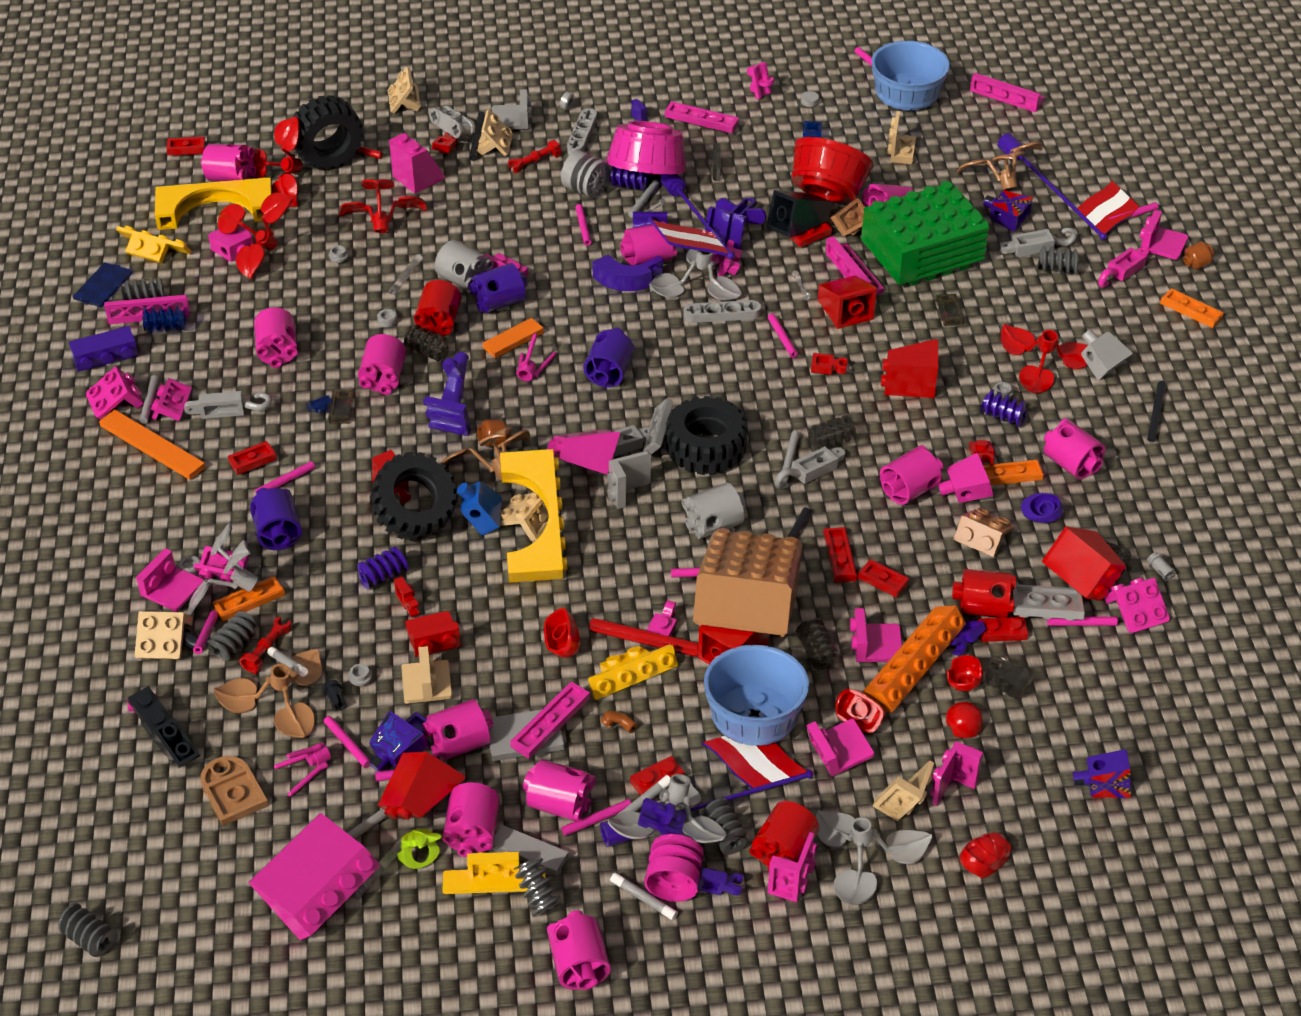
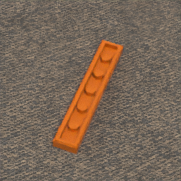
M115 409L99 421L102 428L189 480L206 468L203 461Z

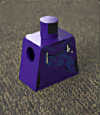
M389 711L370 740L369 744L376 755L369 764L377 772L382 771L388 763L396 768L402 753L422 752L429 746V743L421 731L392 711Z

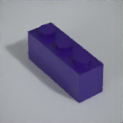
M129 326L69 341L71 354L78 372L138 356L135 339Z

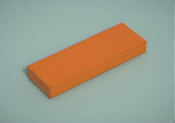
M1172 288L1160 301V304L1211 328H1214L1224 315L1222 311Z
M531 317L483 342V348L494 358H497L532 340L533 334L536 333L537 336L543 334L544 328Z
M1038 460L994 464V466L983 465L991 485L1043 480L1044 474Z
M272 576L256 583L250 592L244 589L213 601L212 605L214 610L218 612L221 621L224 622L234 617L238 611L247 612L285 596V591L277 578Z

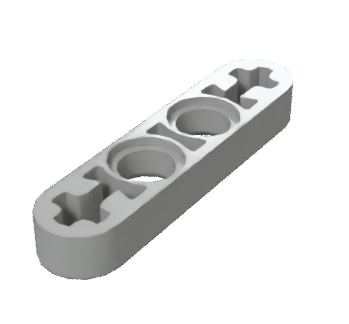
M586 108L581 111L567 142L568 155L576 150L584 152L597 122L596 110Z
M755 300L692 303L684 307L683 318L689 323L753 320L760 317L761 304ZM708 311H716L717 313H708Z

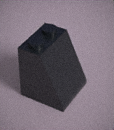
M774 190L766 228L788 237L796 236L829 221L833 202L811 193Z

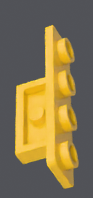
M117 226L116 230L122 236L130 238L125 251L129 255L163 263L168 249L186 254L191 253V250L186 246L187 244L181 240L171 241L163 235L156 237L148 231L142 230L137 232L129 226L124 228Z
M669 644L652 652L640 646L631 647L626 653L612 655L606 659L607 661L599 663L602 672L589 677L588 682L595 700L608 696L677 667L678 662L674 647Z
M505 851L499 853L479 852L467 854L468 870H446L443 872V894L527 891L528 888L521 889L519 887V884L524 879L515 878V874L520 869L513 870L520 865L519 852Z

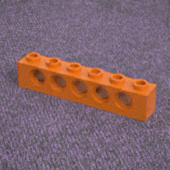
M957 606L935 607L863 690V693L877 701L886 712H893L966 625Z

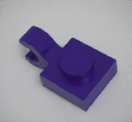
M965 621L966 625L949 644L956 645V649L952 652L953 655L964 654L966 644L978 640L979 636L986 630L983 621Z
M702 868L698 891L721 895L722 891L732 895H740L742 887L736 886L734 883L741 884L743 875L734 873L727 877L726 872L712 868Z

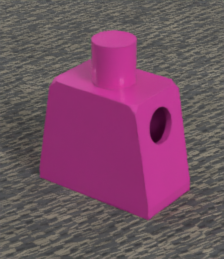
M241 225L232 234H224L219 229L208 234L211 250L230 262L236 261V256L243 246H250L253 243L252 235Z
M978 453L949 466L946 469L949 480L938 484L942 496L954 492L957 501L960 503L993 496L990 481Z

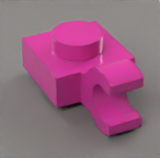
M667 600L662 615L655 613L647 631L671 637L677 626V619H674L676 602Z

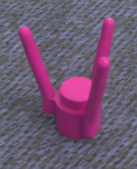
M536 333L533 334L525 361L524 353L520 354L516 375L523 381H530L532 378L537 379L539 373L556 356V352H553L536 370L535 363L530 360L537 338Z
M322 742L287 754L286 757L290 759L275 764L274 768L279 769L306 759L310 766H317L288 793V796L291 797L316 774L328 767L326 762L331 760V755L327 746Z

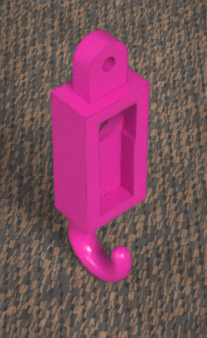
M1131 247L1110 261L1108 268L1099 277V287L1106 288L1109 285V282L1106 281L1109 275L1124 281L1143 268L1148 258L1149 250L1146 248L1135 250Z

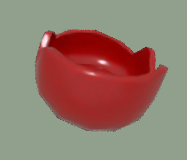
M962 655L954 658L950 670H947L949 685L958 691H972L978 687L983 680V669L980 660L973 655Z
M958 702L948 708L946 724L951 727L954 736L971 738L982 731L983 717L976 705L970 702Z

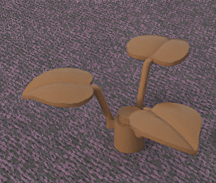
M1027 143L1011 149L1009 154L994 157L993 162L1001 160L1005 162L1006 170L1000 171L1001 175L998 174L990 159L967 162L959 167L957 174L968 167L985 164L990 166L997 177V181H1001L1002 190L1017 187L1015 178L1017 177L1016 160L1017 157L1025 154L1021 150L1037 149L1042 151V143ZM1008 159H1013L1012 169H1009Z
M512 426L500 429L496 433L483 438L479 442L480 446L492 442L497 454V458L492 460V466L473 448H465L454 452L442 462L447 465L462 455L473 454L488 467L490 472H495L499 481H502L499 449L502 448L503 453L507 452L506 447L509 444L520 440H530V433L527 429L517 432L498 446L496 439L505 437L507 433L513 430Z
M309 650L291 657L308 669V673L304 677L292 671L285 664H276L271 669V677H266V682L258 693L256 685L251 680L238 678L214 688V694L219 703L227 710L234 713H246L254 709L255 699L260 698L268 685L271 684L275 690L283 691L287 707L280 709L275 714L274 724L276 729L286 736L307 737L314 728L313 711L302 702L291 706L288 687L294 681L300 686H310L319 681L322 675L319 650Z

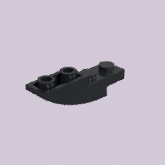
M149 686L128 697V703L140 718L141 725L175 766L180 768L200 757V753L176 719L171 718Z

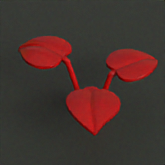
M293 117L278 123L274 131L275 142L278 145H282L281 150L289 157L282 159L281 163L266 162L267 153L262 149H254L253 159L256 175L250 179L264 178L267 174L266 165L281 166L286 173L279 175V180L273 183L272 193L292 196L294 199L289 207H298V183L291 174L299 173L302 170L303 163L301 159L295 158V155L289 152L296 148L299 140V118Z
M366 179L362 181L363 188L377 189L378 211L374 215L372 206L362 202H348L341 205L339 217L352 212L369 211L371 223H373V232L387 233L389 232V223H391L395 207L419 208L427 211L426 202L420 197H400L398 200L393 201L389 215H387L385 211H381L380 189L393 188L394 181Z
M272 193L265 198L261 205V211L264 213L262 220L267 231L260 230L256 232L241 222L246 215V211L239 204H230L221 211L218 217V229L222 233L232 234L241 225L255 235L257 243L243 246L236 256V265L246 277L253 278L254 273L263 262L265 256L264 249L271 251L276 248L278 240L273 236L274 232L271 231L269 224L275 223L283 216L294 199L292 196Z
M1003 324L1001 343L1007 352L1013 355H1022L1025 350L1030 352L1039 344V349L1043 353L1039 368L1028 365L1023 367L1019 373L1020 383L1029 392L1039 394L1046 392L1052 387L1054 382L1052 371L1042 368L1046 354L1053 352L1055 348L1058 357L1063 358L1062 361L1065 366L1072 369H1083L1087 366L1081 352L1088 345L1065 342L1059 346L1058 334L1053 330L1043 331L1042 335L1038 336V339L1035 341L1031 332Z

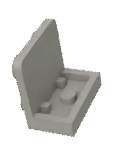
M527 89L520 90V105L492 106V112L497 114L500 120L510 129H528V118H532L531 97H527Z
M649 451L609 460L607 493L609 500L614 502L617 509L626 507V490L650 483L651 454Z

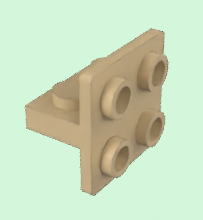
M406 67L404 71L399 73L394 85H390L388 89L390 110L394 114L401 104L415 111H418L421 107L418 85L412 83L411 70L409 67Z
M489 109L485 114L477 151L484 155L496 147L504 156H507L513 133L500 120L498 115Z
M428 646L418 647L420 663L403 664L401 666L404 702L408 704L451 699L449 661H434V655L429 656Z

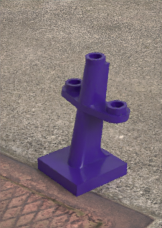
M745 197L738 205H735L726 198H720L716 202V207L711 206L708 208L706 222L726 247L728 240L734 241L733 248L741 250L746 223L762 224L766 219V212L762 208H755L757 203L754 198Z
M458 352L455 354L454 359L447 358L442 363V368L448 376L442 399L426 396L423 405L427 406L425 413L426 418H430L429 428L469 436L471 427L466 404H461L469 356L464 352Z

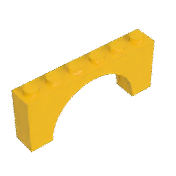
M271 178L156 187L155 219L157 229H177L178 223L185 213L197 206L211 202L239 204L251 212L254 222H261L264 215L261 211V205L265 198L272 194Z
M553 449L500 453L502 483L519 484L535 492L544 502L549 515L545 530L534 543L519 551L507 553L509 583L563 579V571L567 570V559L562 557L561 550H565V537H560V530H564L563 516H558V510H562V499L557 497L556 490H560V477H555V471L559 470L558 457H554Z

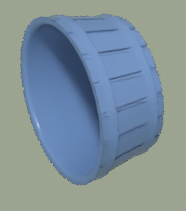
M897 41L880 47L872 56V72L878 98L886 105L901 110H920L929 107L940 96L943 83L948 75L949 60L938 48L918 41Z
M745 645L729 649L713 659L704 675L705 695L711 709V717L714 724L727 738L750 746L768 745L783 739L784 736L786 737L798 721L799 713L806 701L809 680L804 667L793 656L780 649L764 645ZM750 710L760 711L759 718L755 716L750 717Z

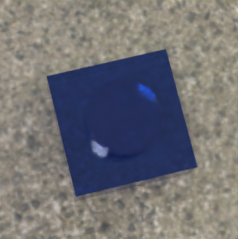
M804 121L803 137L821 138L822 122Z
M327 395L310 401L305 405L308 412L315 410V413L326 410V405L332 403L330 396Z

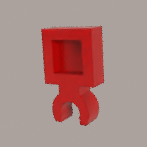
M446 132L444 137L439 136L432 142V150H437L444 154L450 153L456 147L458 138H454Z
M813 353L811 373L831 375L832 371H836L839 374H846L848 359L843 357L833 359L834 355Z
M977 440L969 442V452L971 455L978 453L982 463L988 462L990 466H994L995 451L990 441Z
M403 577L394 579L395 594L404 609H407L411 618L419 615L420 612L417 609L419 604L413 598L415 593L410 583L407 584Z

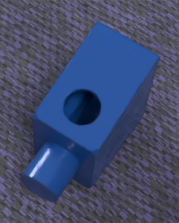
M481 481L470 486L467 483H462L457 489V493L462 497V514L482 536L499 528L502 496Z

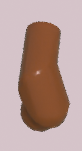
M608 710L604 712V716L601 718V722L605 726L612 727L613 723L616 722L629 733H633L638 727L636 722L621 712Z

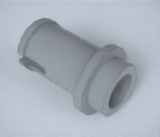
M1154 552L1147 558L1148 566L1154 568L1164 581L1169 580L1174 575L1175 570L1163 559L1164 556L1161 553Z

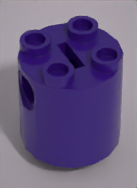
M513 263L473 276L472 283H469L471 293L476 296V305L480 313H488L525 300V287L528 286L525 274L519 272Z
M614 328L613 330H603L598 333L583 365L584 373L592 383L598 386L615 387L620 384L624 377L635 346L622 329Z
M260 488L257 490L256 496L253 497L250 503V511L260 545L274 551L284 550L293 546L300 539L302 528L290 490L280 488Z

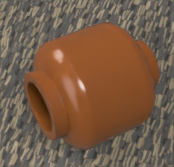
M1199 241L1185 249L1183 261L1187 267L1191 266L1194 270H1199L1212 263L1214 251L1210 244Z
M501 419L484 420L477 429L479 442L486 436L508 426ZM510 432L505 437L496 439L497 446L510 437ZM492 442L484 445L485 447H493Z

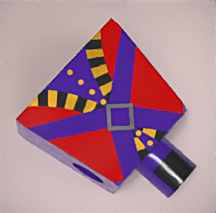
M1005 190L997 198L987 195L983 206L991 208L990 219L1015 232L1031 213L1033 197Z
M1126 749L1090 756L1086 759L1087 770L1073 771L1074 786L1089 785L1090 796L1093 798L1131 797L1130 766Z

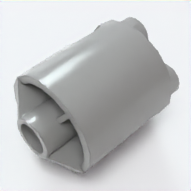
M450 240L444 244L439 250L435 261V271L438 275L470 291L469 283H472L474 275L491 270L493 267V261L488 256L457 240Z
M728 482L688 496L681 501L688 517L685 518L686 526L689 531H695L698 539L712 535L718 528L729 529L744 522V510L746 508L744 496L741 492L737 493L735 488Z

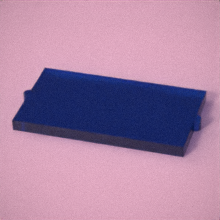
M104 262L72 296L73 300L101 308L104 302L110 299L133 272L131 269L120 267V265Z

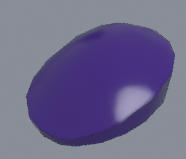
M1037 493L1023 500L1021 511L1031 521L1047 523L1055 521L1063 515L1064 505L1058 496L1054 494Z

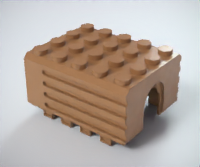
M726 528L716 529L712 533L697 575L693 622L698 624V626L707 625L781 635V637H784L788 632L798 590L803 547L801 542L795 537L777 538L772 534L754 535L749 531H740L738 533L730 532Z

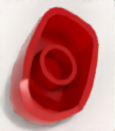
M559 608L546 618L544 623V641L549 651L567 659L579 651L580 637L576 621L565 608Z
M846 689L837 697L835 704L836 716L843 722L854 719L860 730L866 733L875 732L883 723L886 710L867 694L856 689Z
M997 831L984 834L971 840L962 849L959 860L965 869L983 879L995 873L1008 861L1011 845Z

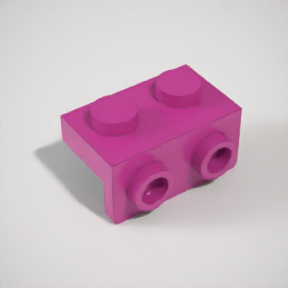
M205 546L200 563H195L193 568L203 578L212 579L213 577H218L221 581L232 583L233 580L230 577L234 569L231 568L226 575L223 574L228 560L219 551L212 556V547ZM224 550L229 556L233 553V551ZM249 556L244 557L238 564L246 569Z

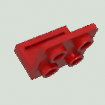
M448 611L409 619L405 622L415 657H419L418 647L428 646L429 654L461 647L458 623L453 622Z

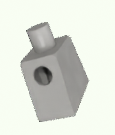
M1090 329L1082 335L1088 346L1081 352V355L1098 381L1122 365L1133 354L1110 332H1106L1098 337Z

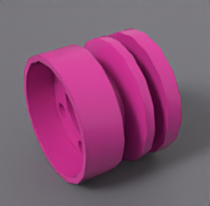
M667 834L654 839L651 844L649 864L644 879L646 889L657 898L666 901L681 902L693 898L698 892L700 871L704 858L703 848L698 842L684 835Z

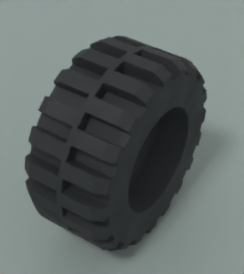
M328 95L327 98L325 96H318V99L314 100L312 98L308 100L309 103L306 105L302 104L300 110L296 111L293 117L299 118V140L295 148L296 152L305 164L316 169H321L322 167L323 170H327L330 167H340L339 165L342 163L346 164L349 162V158H353L356 155V150H359L362 145L360 143L364 139L362 121L351 105L340 97ZM339 124L332 136L322 141H314L315 136L321 129L328 125Z
M704 396V398L694 397L691 401L685 400L681 403V406L677 405L667 418L666 449L669 457L679 467H685V470L691 473L695 471L700 475H703V473L714 475L719 471L720 473L726 472L728 468L732 469L736 466L737 462L739 463L746 453L747 419L737 406L734 407L733 403L725 402L722 398L716 397L714 399L710 398V396ZM712 433L718 436L703 438L696 436V434Z
M405 452L403 457L398 454L391 461L385 462L382 469L377 473L370 490V503L373 504L371 511L374 516L378 515L376 521L380 526L384 524L387 527L385 531L389 534L393 531L397 533V538L400 539L407 536L409 541H416L420 536L424 540L429 538L431 534L436 535L439 533L441 528H444L448 523L458 501V495L456 494L458 487L457 483H452L454 479L452 472L447 473V466L443 462L441 464L437 463L436 457L432 455L430 458L425 457V453L418 452L417 455H413V452ZM403 481H415L424 485L432 495V508L424 512H413L404 508L395 497L394 488L396 484Z

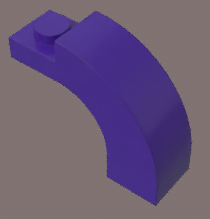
M608 254L592 262L593 278L600 284L614 290L639 291L650 287L649 283L657 275L663 274V259L657 256L639 265H624L615 261Z

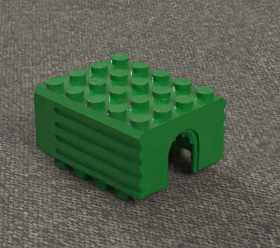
M943 181L940 186H926L923 191H909L905 196H892L888 201H874L871 206L865 207L861 240L898 285L908 283L910 287L918 284L919 279L933 280L936 274L942 273L943 276L952 274L955 268H959L960 271L969 269L970 264L984 260L989 225L952 182Z

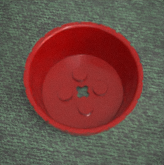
M802 137L795 141L791 177L793 184L805 193H811L832 202H851L859 195L862 186L874 167V163L869 156L847 144L819 137Z

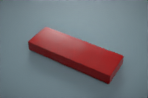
M846 527L825 528L823 535L834 583L856 581L857 574Z

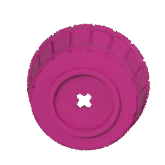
M629 121L628 124H619L615 129L606 162L620 169L643 173L686 172L683 133L673 129L670 125L649 121Z

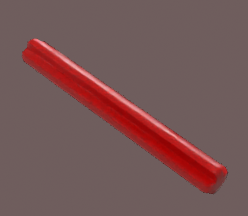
M592 618L589 623V630L591 632L656 648L671 644L677 653L693 657L698 656V643Z

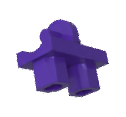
M633 212V228L653 225L652 220L667 223V212Z
M646 797L642 803L638 825L658 830L661 835H683V825L687 814L676 810L675 805L672 803L664 805Z

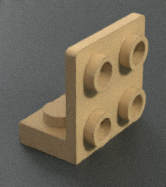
M896 111V117H892L887 154L891 155L890 162L912 164L916 137L898 135L900 111Z
M535 492L524 495L517 494L510 499L508 506L501 511L500 526L520 524L529 539L535 541L546 528L549 518L547 508Z
M139 611L135 657L144 659H181L184 626H192L193 617L183 612Z
M929 760L909 781L898 776L875 798L872 806L896 821L900 820L905 814L908 816L916 804L920 805L927 795L925 788L932 780L934 773L931 771L934 762Z

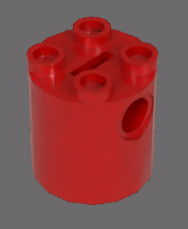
M433 280L423 287L414 315L415 325L422 331L423 336L431 338L433 336L449 335L452 332L462 299L459 289L452 283L444 280Z
M964 569L962 582H953L952 599L960 600L961 614L1007 618V616H1011L1014 608V599L1010 598V593L1015 589L1016 576H1011V573ZM992 591L999 592L1002 597L997 598L993 596Z
M786 800L778 802L752 841V846L749 849L750 854L765 864L768 871L772 856L788 858L798 863L809 832L815 833L814 839L819 832L820 825L817 818L811 811L798 803Z

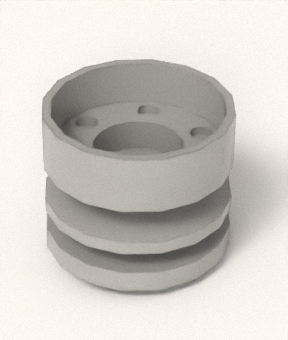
M576 150L568 156L563 165L561 182L563 186L593 199L599 196L606 187L610 175V166L601 159Z

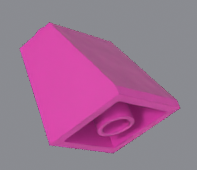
M403 133L389 140L393 177L416 194L445 179V175L427 149L407 134Z
M603 429L554 435V438L548 443L547 450L553 449V455L558 457V460L607 475L609 460L613 458L620 433Z

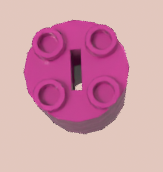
M209 144L203 151L201 166L206 179L209 181L245 180L256 175L253 147H248L247 145Z
M654 225L626 229L620 243L622 256L630 265H639L657 256H660L663 261L671 260L673 256H677L676 246L669 245Z
M274 307L261 311L255 317V346L259 359L270 364L273 368H278L282 364L291 361L298 353L294 317L285 309Z
M378 334L370 337L366 342L361 367L358 371L359 384L362 388H368L372 391L388 395L397 387L406 356V348L398 338L392 335Z
M1064 418L1053 431H1048L1044 436V441L1046 442L1044 454L1077 479H1085L1101 468L1106 451L1105 445L1068 418Z
M920 445L881 468L880 481L882 488L891 500L897 504L904 505L940 483L943 464L924 445Z
M475 699L427 715L426 722L422 724L426 736H431L433 756L438 759L441 758L442 761H447L489 745V729L494 727L489 711L487 709L482 711ZM443 730H447L450 733L451 739L445 737Z
M542 759L527 772L524 779L523 789L527 794V805L530 808L572 821H580L582 814H587L590 809L591 799L588 796L590 790L592 791L594 788L596 776Z
M472 782L459 784L452 789L442 840L448 846L457 850L460 856L467 857V854L479 853L492 849L500 803L497 792L487 785Z
M576 910L570 912L568 917L547 927L548 940L558 980L564 988L587 990L600 984L608 977L611 972L610 963L599 922L594 917L583 915L582 911Z

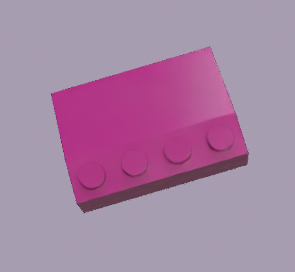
M319 813L248 883L296 937L302 940L311 936L381 865L361 843L322 813Z

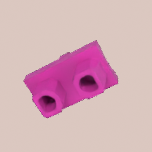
M761 62L748 67L747 74L752 77L750 90L755 93V98L761 99L762 96L772 93L771 85L774 84V78L769 77L767 63Z
M728 240L727 248L735 254L733 259H728L727 256L715 253L712 255L711 261L716 264L720 263L718 276H724L726 272L736 275L740 263L738 261L742 251L733 248L734 241Z

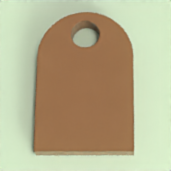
M234 756L219 757L209 762L202 770L200 777L202 789L222 826L269 806L268 800L249 766L242 759ZM220 767L227 768L225 772H215Z

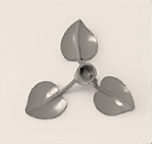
M690 249L686 254V260L691 266L681 281L672 274L663 273L657 275L649 283L651 289L663 297H679L684 293V288L681 285L684 284L696 265L700 270L709 268V277L712 283L708 285L707 289L714 298L732 300L742 295L739 287L729 278L719 276L716 280L714 279L712 267L717 264L711 261L713 253Z
M230 522L216 538L211 549V555L214 556L219 551L228 560L223 574L226 575L233 568L234 571L230 577L233 582L205 579L191 597L188 607V615L190 616L193 615L194 609L204 597L210 585L218 584L234 589L239 586L250 592L258 580L257 575L238 564L240 560L250 554L245 540L239 543L231 556L223 550V543L227 540L230 531L233 530L232 523Z
M682 774L672 775L669 786L660 791V803H672L675 806H681L686 809L688 822L683 825L684 834L700 843H712L726 839L725 831L714 820L705 816H698L694 819L691 816L690 808L700 804L701 796L691 784L688 776ZM626 811L615 815L612 819H608L609 826L615 832L630 839L647 838L653 833V828H644L638 825L640 815L638 812Z
M818 810L816 814L820 825L817 835L824 845L831 848H840L846 843V840H853L858 847V870H844L834 880L836 895L848 905L862 904L868 901L876 892L877 880L875 875L870 872H862V848L869 846L873 837L886 852H891L893 860L902 864H912L919 861L926 853L932 840V834L926 832L899 830L887 836L886 845L877 834V830L872 829L871 822L867 818L860 817L855 819L849 814L824 812Z

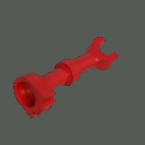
M553 139L547 143V147L539 151L534 150L530 155L521 159L509 160L508 168L513 167V173H518L524 165L533 161L537 162L541 157L550 153L555 158L561 156L560 144Z
M281 617L275 618L272 631L265 638H261L258 646L252 653H245L240 658V665L246 671L257 675L263 666L260 657L273 646L272 643L279 636L291 631V621L281 625Z

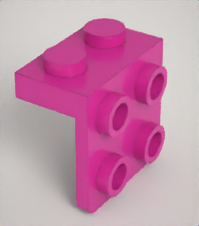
M1154 210L1152 216L1147 217L1145 227L1141 230V248L1148 249L1151 254L1161 255L1169 259H1179L1188 240V235L1159 227L1162 211Z
M115 366L86 392L87 399L98 419H102L124 399L136 408L144 404L140 396L142 393L134 383L136 380L129 372L124 373Z
M1143 577L1130 581L1131 585L1126 587L1123 584L1110 588L1111 592L1104 597L1107 604L1117 601L1129 633H1135L1166 623L1170 619L1155 577L1145 581Z
M855 608L854 618H850V632L854 633L851 636V649H855L856 662H888L902 646L900 626L898 624H866L864 608Z
M955 741L951 750L947 749L942 759L943 765L942 767L937 766L932 780L935 781L930 791V795L933 796V805H938L951 780L975 789L979 780L983 752Z

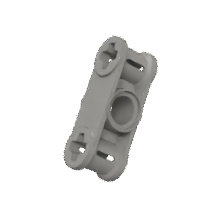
M444 106L441 109L432 108L429 112L431 122L443 129V131L451 134L454 138H460L462 135L472 136L475 133L473 121L450 106Z

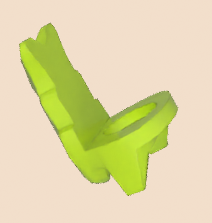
M421 828L406 833L401 838V852L397 853L398 860L411 869H419L429 865L439 855V847L436 840L441 839L442 836L428 829ZM427 845L429 848L428 858L424 862L415 861L412 857L413 847L418 846L420 849Z

